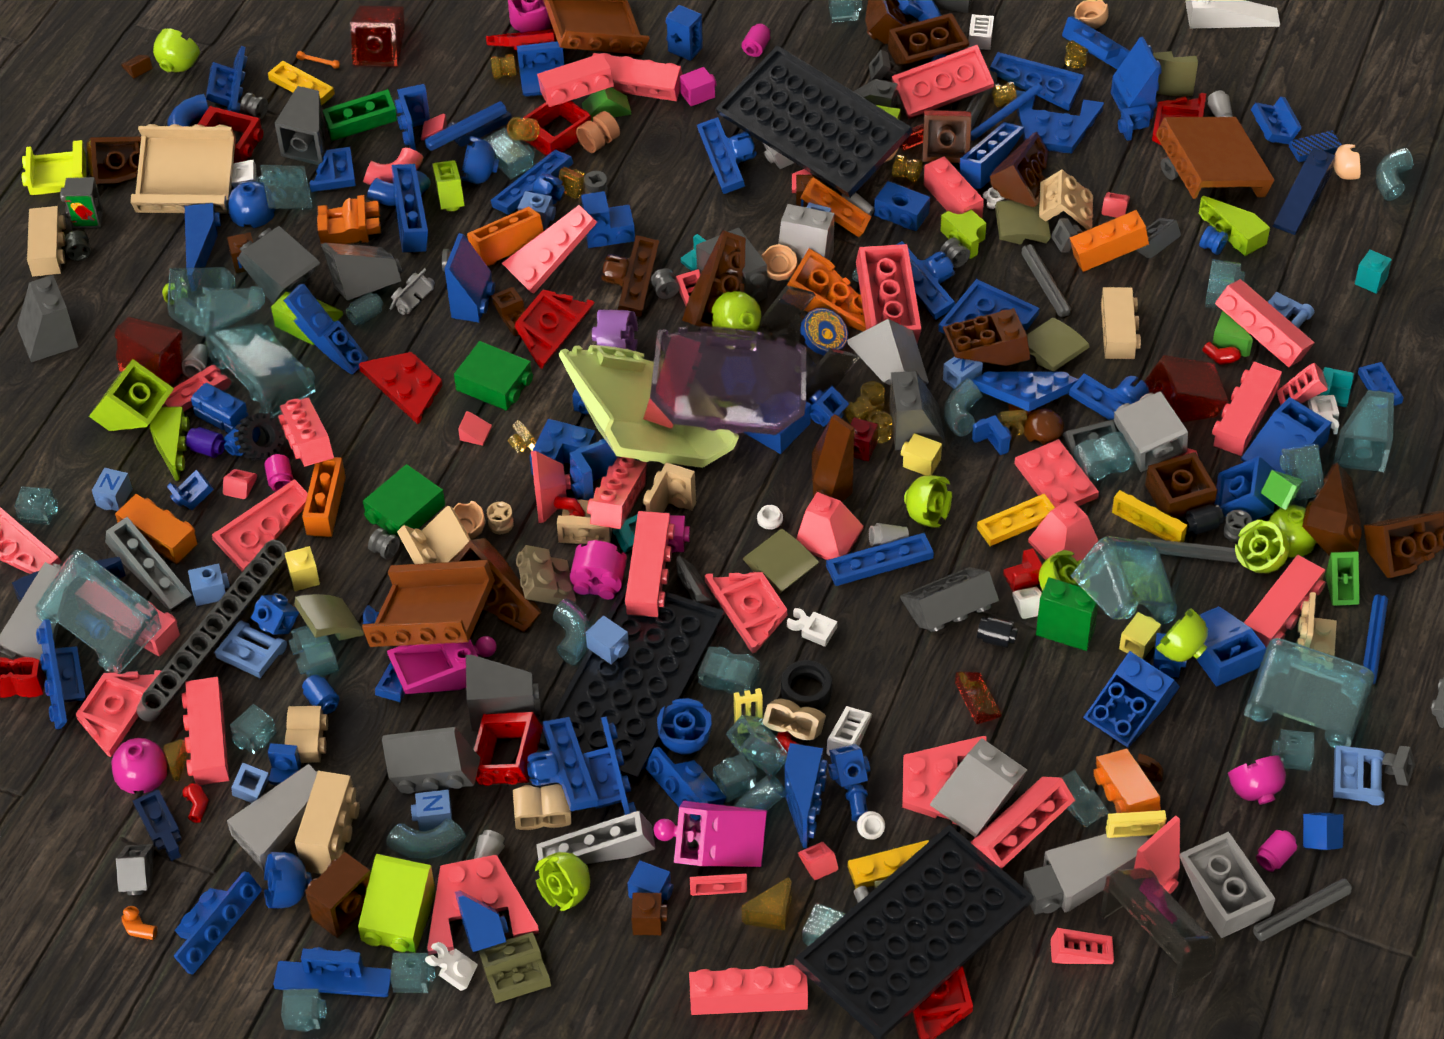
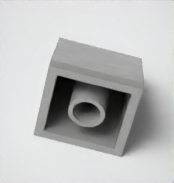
M787 204L781 220L778 244L788 246L795 252L797 267L809 248L831 261L834 254V213Z
M887 319L847 340L848 345L884 383L890 385L891 372L917 371L925 385L929 383L913 330Z
M1161 391L1155 394L1148 393L1133 404H1123L1114 412V422L1140 472L1147 470L1148 465L1166 461L1187 452L1188 431Z

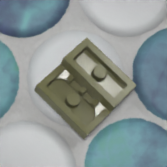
M1172 51L1153 53L1154 58L1161 65V74L1158 77L1159 91L1156 93L1169 96H1193L1198 66L1197 56L1173 57Z
M1012 200L996 202L995 211L999 239L1020 245L1025 239L1047 244L1051 238L1048 220L1045 222L1039 217L1040 202L1035 207Z
M1051 318L1027 334L1029 352L1036 357L1037 365L1053 372L1090 348L1089 343L1080 334L1055 318Z
M783 529L777 531L743 558L753 572H763L779 595L819 563L797 539Z
M322 594L295 597L294 605L315 638L335 634L340 641L364 635L363 629L342 598Z
M533 932L478 950L495 1003L551 986L550 978Z

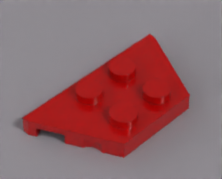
M554 29L486 36L487 45L513 46L514 50H517V46L557 41Z
M1200 93L1198 98L1191 100L1181 97L1175 100L1158 102L1152 141L1161 145L1156 133L1164 117H1203L1206 93Z
M542 290L519 317L514 327L541 369H543L593 308L594 301L587 299L586 302L573 300V296L559 295L552 291Z
M412 352L359 363L360 371L417 424L421 422L426 407L429 408L431 406L434 396L439 393L443 386L442 379Z
M963 966L913 1010L919 1039H935L973 1012V1004Z

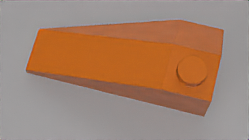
M809 248L780 297L807 312L816 308L832 310L842 318L846 326L864 332L866 324L861 294H858L850 286L851 282L846 277L842 278L834 270L835 266L830 260Z

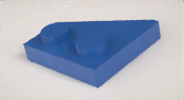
M350 147L327 150L323 157V162L319 164L316 170L317 175L314 181L311 180L309 183L311 192L356 186Z

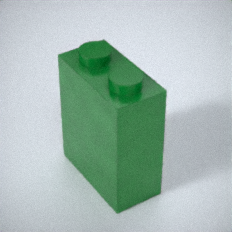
M481 341L477 343L454 373L457 391L506 411L513 403L518 401L525 386H529L533 379L531 361Z
M406 464L363 500L364 515L371 524H377L387 530L389 535L394 534L400 538L397 531L403 525L419 529L445 506L443 489Z
M1048 577L1040 596L1036 635L1087 651L1095 631L1100 593Z

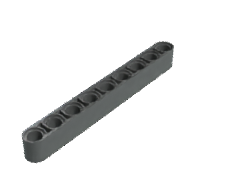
M270 540L263 546L146 689L136 710L142 720L151 722L163 713L184 687L185 682L192 677L277 572L287 552L286 546L281 541ZM268 553L274 554L277 558L270 557ZM253 571L261 573L262 577L257 576ZM239 589L245 590L248 595L240 593ZM224 608L231 609L233 613L226 612ZM208 626L215 627L218 632L211 631ZM193 645H199L203 651L196 650ZM177 664H184L188 669L183 670ZM161 683L170 684L172 689L164 688ZM145 702H152L157 708H150Z

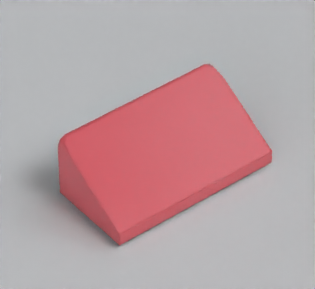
M747 874L690 877V893L692 896L747 892Z

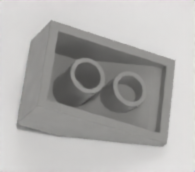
M981 738L959 764L932 800L930 806L976 838L1017 791L1027 769Z
M1229 832L1180 853L1179 857L1201 906L1221 938L1271 915L1275 897Z

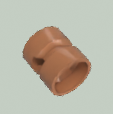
M602 111L593 117V122L587 121L576 129V135L583 148L590 153H594L601 149L605 143H610L619 137L620 129L614 117L610 113Z

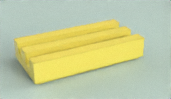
M761 688L755 689V694H751L750 690L744 691V696H740L739 692L734 693V724L736 732L763 727V696ZM751 702H755L756 722H751ZM741 704H745V724H742Z
M1165 810L1108 814L1107 837L1154 835L1166 824Z

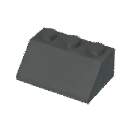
M971 567L900 595L901 601L919 628L930 630V632L943 629L945 623L952 620L953 622L965 620L968 618V614L973 611H986L991 608L992 603L999 601L990 572Z
M456 727L383 735L382 744L388 777L401 793L411 794L420 791H436L448 788L459 789L461 787L474 786L481 758Z

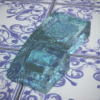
M1075 770L1061 777L1075 799L1067 810L1084 827H1088L1109 813L1095 791L1091 790L1089 792Z

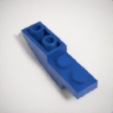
M305 284L298 285L283 300L297 317L294 322L301 331L342 369L350 374H354L359 369V363L365 362L368 359L341 322H334Z

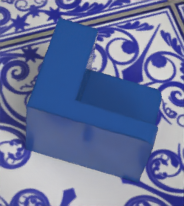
M1322 812L1303 814L1304 848L1321 850L1343 848V814Z

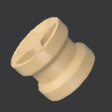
M495 502L488 507L487 518L490 531L495 534H505L512 530L514 521L512 508L509 504Z

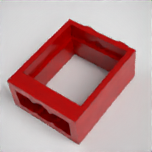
M572 100L549 107L545 102L519 120L520 138L545 156L555 149L564 152L579 141L576 129L583 123L591 121V115L574 104ZM561 115L573 125L554 137L545 131L543 127Z
M209 106L197 124L205 127L226 125L232 127V130L244 133L238 143L235 144L234 163L243 162L248 157L250 158L255 146L262 140L264 134L260 118Z
M533 712L483 714L474 750L481 758L476 775L478 784L489 786L503 783L511 785L529 783L530 777L527 771L529 761L527 759L530 754L537 752L542 733V725ZM522 737L516 764L490 765L497 738Z

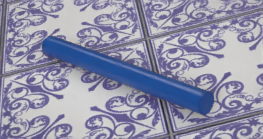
M1036 83L972 130L970 140H976L1043 90L1041 84Z

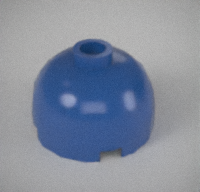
M470 136L469 140L473 141L472 146L467 145L462 171L466 173V177L461 176L460 179L461 182L469 184L484 183L489 179L492 172H497L499 159H495V150L488 141Z
M254 181L244 182L232 190L228 198V211L230 218L238 226L244 227V224L255 228L267 224L274 217V211L276 210L275 199L265 185Z
M689 698L676 699L672 701V705H669L667 708L664 706L660 710L657 717L659 738L663 745L672 752L678 754L697 752L710 738L712 731L711 714L703 708V704L699 701Z
M271 852V854H268L264 870V880H268V890H264L267 907L288 908L298 904L303 898L305 889H307L311 882V873L306 872L305 865L298 856L286 852Z

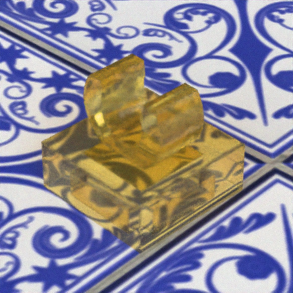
M567 167L560 169L559 179L563 181L561 185L564 186V194L575 199L579 198L582 195L584 172L577 169L571 170Z
M1026 410L1000 412L998 419L1008 429L1010 426L1017 427L1018 435H1022L1024 432L1022 424L1027 420Z
M518 420L512 425L517 434L512 435L507 441L520 454L527 446L533 450L537 440L522 422Z

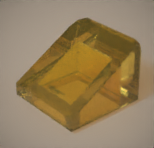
M183 739L165 744L163 747L175 781L180 780L188 755Z

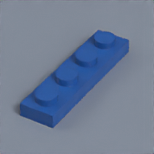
M925 533L826 560V567L834 585L839 586L933 559L934 552Z

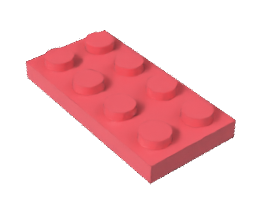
M978 45L892 76L893 83L898 84L897 93L908 119L923 114L924 110H934L994 87V81Z

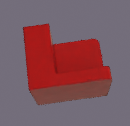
M1033 548L1023 551L1022 564L1006 568L1003 572L1012 592L1040 584L1039 570L1042 564Z

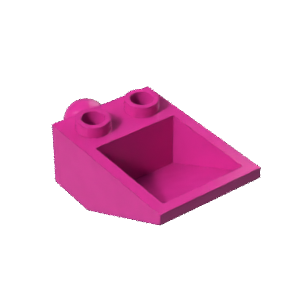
M482 636L476 641L474 646L471 640L465 643L402 645L388 650L387 654L405 694L439 692L466 688V657L464 658V656L474 655L478 657L480 655L482 657H490L495 653L497 646L493 638Z
M683 801L679 807L678 825L676 826L669 819H660L655 823L653 831L656 838L661 841H669L676 837L674 863L697 866L761 867L767 810ZM691 814L701 815V819L696 821L692 819ZM696 840L698 847H690L689 842Z

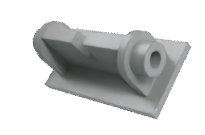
M425 268L419 274L413 273L407 280L406 284L408 285L404 289L399 287L391 296L393 302L389 308L390 310L397 306L400 314H409L420 302L414 295L416 294L423 300L434 289V280L424 276Z

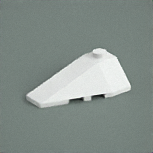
M1185 0L1190 29L1280 26L1278 10L1275 7L1246 0Z

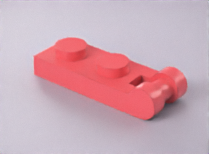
M211 365L174 387V390L162 406L182 407L183 411H186L192 407V395L204 383H209L224 391L231 385V380L226 375H222L221 370L216 365Z

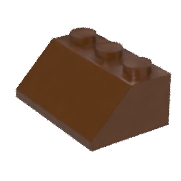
M952 13L889 30L888 50L896 64H907L969 47V41Z

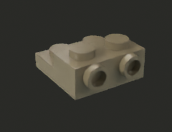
M525 545L516 558V565L519 568L521 578L520 585L523 588L525 599L572 607L576 602L573 584L570 581L568 561L551 557L549 549Z

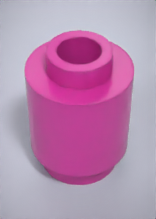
M756 24L750 28L742 42V49L747 55L758 57L762 54L770 40L769 28L763 24Z
M275 454L265 461L268 485L273 491H278L293 480L290 460L287 456Z
M1276 830L1258 849V854L1256 855L1257 862L1269 872L1280 869L1297 850L1295 837L1288 831Z

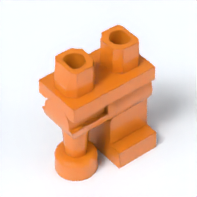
M359 195L357 199H346L342 207L328 209L327 205L318 206L317 223L320 243L349 244L359 242L360 240L362 243L369 242V235L381 233L380 219L370 218L380 216L379 202H366L365 196Z

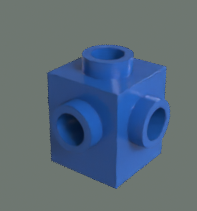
M833 386L823 392L819 389L809 399L812 402L810 417L815 423L821 424L824 427L834 414L842 418L844 416L842 411L849 403Z
M281 594L261 595L255 604V610L251 619L257 622L259 628L273 635L289 634L299 611L289 604L288 599Z
M852 744L829 750L832 764H828V770L832 781L835 780L838 785L845 787V789L868 781L866 772H870L869 761L866 755L863 756L862 749L858 745Z

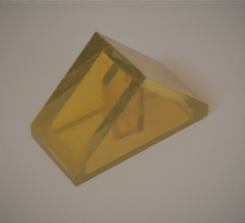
M790 878L784 879L742 905V921L746 925L785 930L792 897V881Z

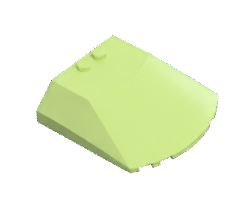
M590 345L588 350H582V347L574 346L570 352L566 348L560 351L559 357L596 428L616 456L639 459L643 462L656 461L662 464L667 462L703 468L734 449L739 435L695 379L692 386H686V388L690 389L687 402H681L680 405L685 407L680 421L675 419L672 429L643 419L663 359L657 358L656 362L643 359L644 353L601 345Z

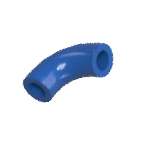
M196 95L185 99L177 105L167 120V126L177 124L190 127L195 120L202 118L208 109L205 95Z
M417 171L422 196L430 187L431 181L424 173ZM376 178L368 190L367 199L378 201L386 206H396L393 183Z

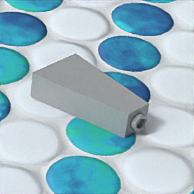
M46 562L43 564L0 634V652L14 659L32 657L40 660L43 651L42 645L37 643L36 630L45 619H50L55 643L70 584L69 574L64 567L55 563L53 565Z
M309 764L227 820L231 836L263 871L265 870L268 854H271V852H282L298 833L318 772Z
M1107 834L1045 851L1043 866L1051 864L1064 892L1061 906L1064 913L1071 911L1133 872L1137 850L1151 838L1150 835L1109 838Z

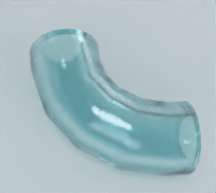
M1405 147L1384 156L1376 168V185L1386 201L1398 198L1405 190V185L1402 183L1399 175L1413 167L1412 155Z
M969 378L963 380L950 393L944 406V420L950 430L957 436H966L973 430L975 420L969 413V410L982 398L980 390Z
M566 598L557 605L553 613V621L561 625L566 632L564 639L556 649L564 661L571 665H576L588 650L586 631L591 628L586 613L574 602Z
M768 774L754 785L734 807L768 811L786 796V792L780 781L772 774Z
M447 818L440 825L428 831H417L405 823H399L389 833L386 844L392 850L409 858L429 859L446 854L458 846L466 836L458 824Z

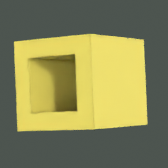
M914 433L910 441L904 443L901 450L903 467L925 476H932L941 461L942 443Z
M310 546L285 553L294 591L320 585Z
M1138 612L1122 632L1119 649L1126 653L1131 651L1144 660L1155 645L1156 633H1160L1161 624L1152 617Z

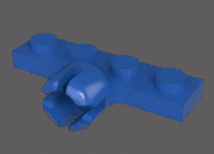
M718 117L697 124L699 134L723 194L745 187L738 164L753 159L756 156L754 142L752 138H748L751 135L748 132H742L727 138Z
M555 149L491 199L492 207L510 215L518 208L525 191L552 196L553 204H556L557 201L562 199L565 191L564 186L561 185L563 181L557 178V176L573 164L572 157Z
M901 241L900 243H898V244H896V245H903L904 242ZM908 248L916 298L936 320L948 313L955 305L954 300L940 285L955 274L953 263L949 257H944L946 254L942 251L933 254L925 260H919Z
M1084 373L1070 388L1069 396L1108 420H1113L1114 412L1117 411L1118 407L1126 403L1133 404L1139 401L1142 396L1149 393V388L1143 380L1134 386L1133 383L1138 377L1128 376L1117 388L1110 389Z
M570 717L543 721L542 729L549 750L532 753L528 756V775L530 778H534L530 779L531 783L535 786L553 784L555 782L560 783L570 811L597 807L598 798Z

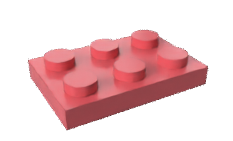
M1059 439L1015 457L1016 467L1037 495L1045 494L1055 508L1070 499L1077 506H1081L1098 498L1099 491Z

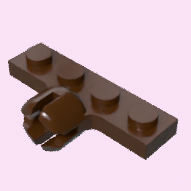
M636 235L629 258L613 254L606 256L605 260L608 261H605L603 265V274L605 275H601V279L606 283L622 287L618 310L634 311L636 316L641 317L659 240Z

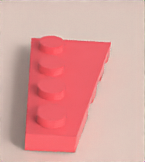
M578 205L502 262V264L534 294L596 225L597 221Z
M294 479L213 533L212 540L243 572L263 546L270 540H276L302 512L308 493Z
M0 507V561L29 574L40 571L45 562L50 565L54 563L59 565L62 562L55 553Z

